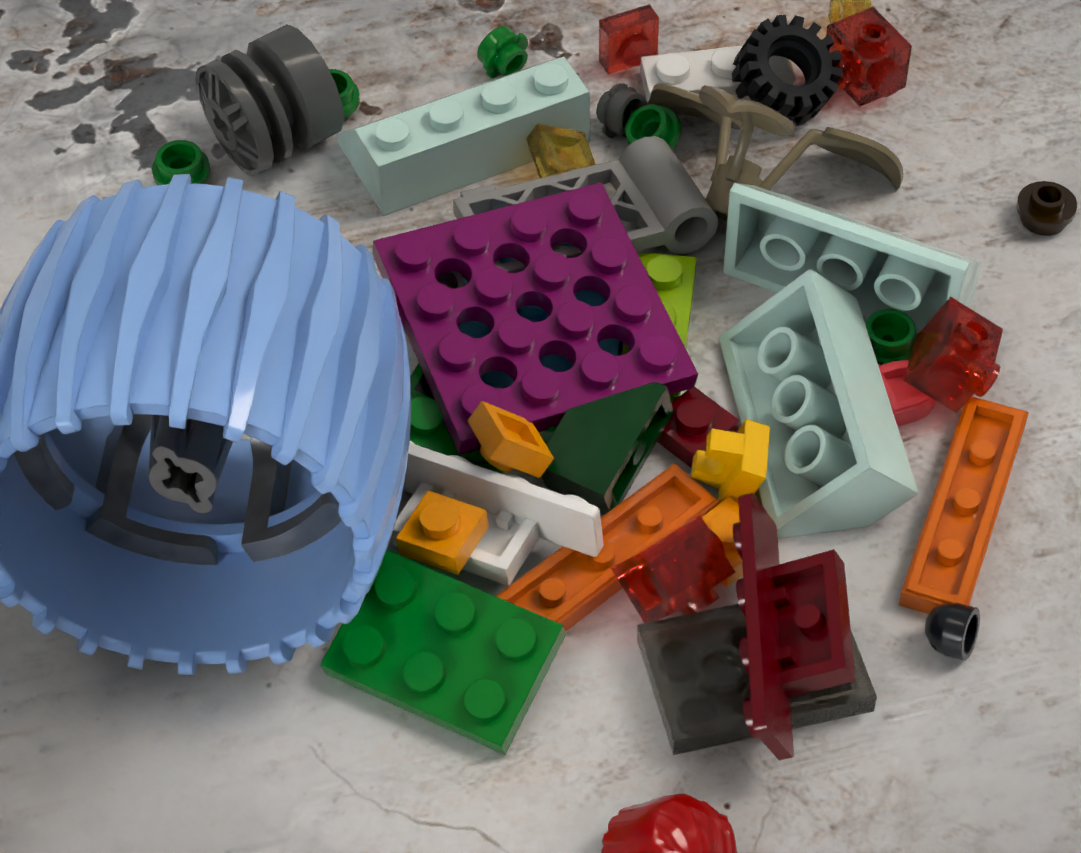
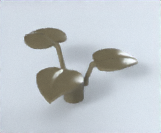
M662 83L656 84L647 103L648 105L655 104L667 107L675 114L703 118L720 126L715 169L710 179L712 184L705 199L717 215V218L727 221L729 193L734 183L755 185L771 191V188L803 152L813 144L869 166L888 178L897 190L900 188L903 180L902 164L898 157L886 146L858 134L826 127L825 131L810 129L762 181L759 178L762 168L745 159L754 126L777 135L791 136L795 126L787 117L761 103L748 99L739 100L736 95L728 91L706 85L701 87L699 95L675 86ZM742 127L734 156L730 155L727 160L731 128L741 130Z

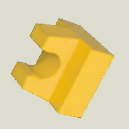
M746 419L737 433L711 429L707 435L706 451L697 450L693 456L691 477L718 489V500L720 503L729 496L738 503L739 496L749 493L755 494L766 479L770 426Z

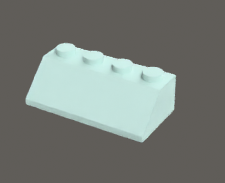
M563 56L337 134V141L384 216L589 142L590 91Z
M733 184L729 193L723 274L778 293L811 269L857 297L865 324L868 317L878 310H899L913 320L918 334L916 342L947 353L949 352L973 303L981 262L755 185Z
M809 269L718 337L741 425L746 419L770 426L766 479L758 489L763 508L776 524L779 539L869 527L919 494L857 297Z

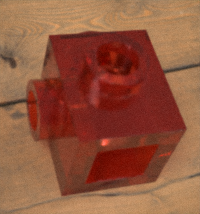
M874 6L827 25L826 36L830 35L835 41L829 49V53L840 51L842 57L841 62L837 65V68H843L842 78L837 83L839 85L838 88L843 89L859 107L879 98L891 96L898 90L906 87L912 45Z
M950 297L917 334L903 381L957 413L974 394L978 397L984 396L997 379L1001 367L995 361L1003 329Z
M701 515L668 531L611 568L646 626L681 610L685 618L696 614L720 598L714 587L736 573L726 557L722 541L708 528Z

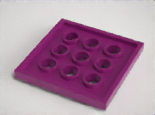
M602 183L373 240L372 254L382 279H388L394 289L402 325L459 455L479 450L481 447L467 421L481 401L525 418L528 422L534 424L538 432H542L551 426L557 427L567 409L655 381L667 386L669 395L695 388L698 372ZM560 243H568L578 247L583 254L574 258H566L564 255L554 252L552 247ZM503 258H513L523 263L526 268L518 273H508L498 268L494 263ZM449 271H456L461 273L468 281V284L461 288L453 289L439 283L436 279L442 274L449 273ZM584 290L595 291L602 295L606 302L599 306H589L582 301H578L575 294ZM524 306H537L542 308L549 317L540 322H531L521 317L517 310ZM477 321L486 325L491 332L481 338H472L462 333L458 327L465 322ZM605 339H617L624 342L629 347L630 352L615 356L607 351H603L598 343ZM547 355H560L568 359L573 367L567 371L554 372L544 367L540 359ZM489 371H501L508 374L514 383L509 387L497 389L485 384L480 377Z

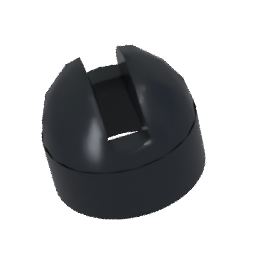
M943 603L933 608L925 620V634L934 650L944 656L966 661L974 649L979 632V608L961 603Z

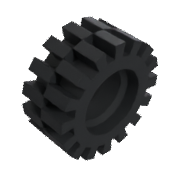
M777 15L772 23L769 18L761 22L758 28L754 29L734 59L733 65L736 68L732 72V82H741L735 90L739 99L749 96L752 101L772 108L789 120L793 121L795 119L798 126L806 123L810 117L814 118L839 87L837 83L842 78L843 68H837V65L841 62L842 57L840 51L829 53V49L835 41L830 35L821 40L817 33L822 27L815 22L812 23L809 29L803 28L804 17L795 15L788 25L786 15ZM780 56L794 62L802 71L805 84L793 86L780 80L771 70L769 58Z

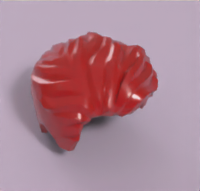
M684 793L662 796L619 810L618 815L613 816L608 823V831L603 836V848L601 849V853H737L735 835L728 817L720 814L707 802L700 801Z

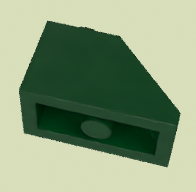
M655 381L567 409L557 427H549L542 436L543 441L554 457L541 476L545 486L562 495L571 494L581 497L589 504L598 507L603 515L623 502L674 413L667 386Z

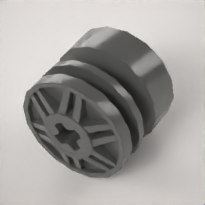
M286 24L248 43L246 54L234 50L222 56L221 61L216 59L197 68L196 87L206 119L228 156L242 171L251 176L270 169L273 162L279 163L291 158L293 145L302 150L307 149L337 134L342 129L344 123L343 106L336 83L324 59L313 43L299 29Z

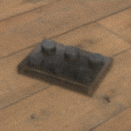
M739 603L637 625V642L673 755L753 738L747 728L743 712L744 700L751 697L750 678L743 666L740 655V639L747 636L746 617ZM852 631L856 681L791 697L792 729L874 711L877 696Z

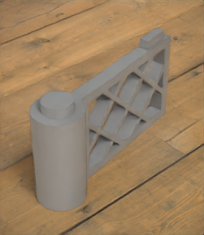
M656 136L644 137L632 142L625 148L617 160L496 189L494 184L461 191L460 198L453 199V213L459 219L597 183H602V185L611 183L616 192L610 200L620 220L637 224L640 228L627 232L636 252L665 245L670 252L689 254L706 245L715 235L718 227L717 215L666 141ZM557 244L552 247L554 252L560 253L566 258H574L583 254L576 246L569 247ZM498 260L494 263L498 268L508 273H518L526 268L518 260L503 264L501 260Z

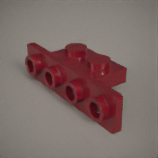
M749 493L738 497L740 522L734 523L732 530L735 547L742 559L743 578L738 579L736 582V593L740 608L746 617L747 636L740 639V655L743 666L750 678L751 697L744 700L743 712L751 736L755 740L760 739L780 761L794 757L790 698L856 681L845 565L834 549L780 564L776 524L754 494Z

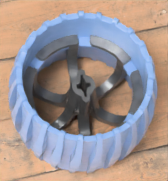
M190 174L173 175L170 184L143 187L141 181L137 179L123 183L116 195L102 200L95 195L88 197L80 202L67 221L57 220L32 252L0 309V601L7 608L19 604L33 614V628L44 635L49 634L55 627L78 639L77 651L92 656L98 646L128 655L127 667L142 670L144 659L178 663L179 675H194L197 664L222 663L226 664L229 674L244 673L249 660L269 656L274 664L279 665L292 660L294 652L299 646L309 643L311 646L318 648L331 639L333 631L339 622L348 624L358 614L366 593L370 591L383 562L394 529L403 492L410 444L411 380L407 343L399 316L395 292L390 281L379 277L376 272L374 256L363 244L354 247L341 235L338 221L327 214L318 220L305 211L296 208L295 197L279 191L276 199L255 192L242 190L243 180L228 177L225 186L191 184ZM243 434L249 436V439H241V438H242Z

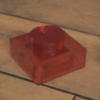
M650 4L599 20V62L608 75L640 65L641 57L658 55L659 17Z

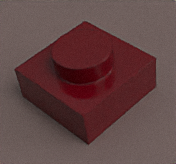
M695 387L688 389L672 402L674 413L657 442L692 469L693 456L696 451H706L707 435L711 429L737 433L740 420Z

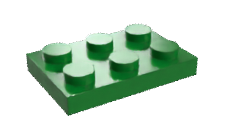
M386 550L383 562L370 591L364 597L358 614L348 624L342 623L320 663V667L326 675L506 755L566 636V632L562 624Z

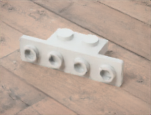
M410 441L403 491L413 495L395 521L391 535L393 545L397 546L396 537L427 490L486 510L489 527L462 570L509 586L539 538L593 557H597L603 548L600 510L581 497L571 494L562 495L530 484L519 476L512 474L503 475L474 465L463 457L457 455L447 456L415 445Z

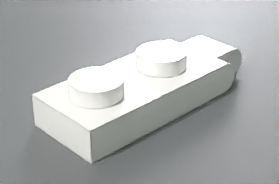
M742 46L641 57L640 75L647 103L654 85L661 83L675 86L699 95L701 87L706 85L728 91L737 96L735 90L741 82H732V72L736 68L733 65L734 59ZM780 56L770 57L769 65L773 73L783 82L793 85L796 77L791 61ZM749 96L742 98L751 100Z

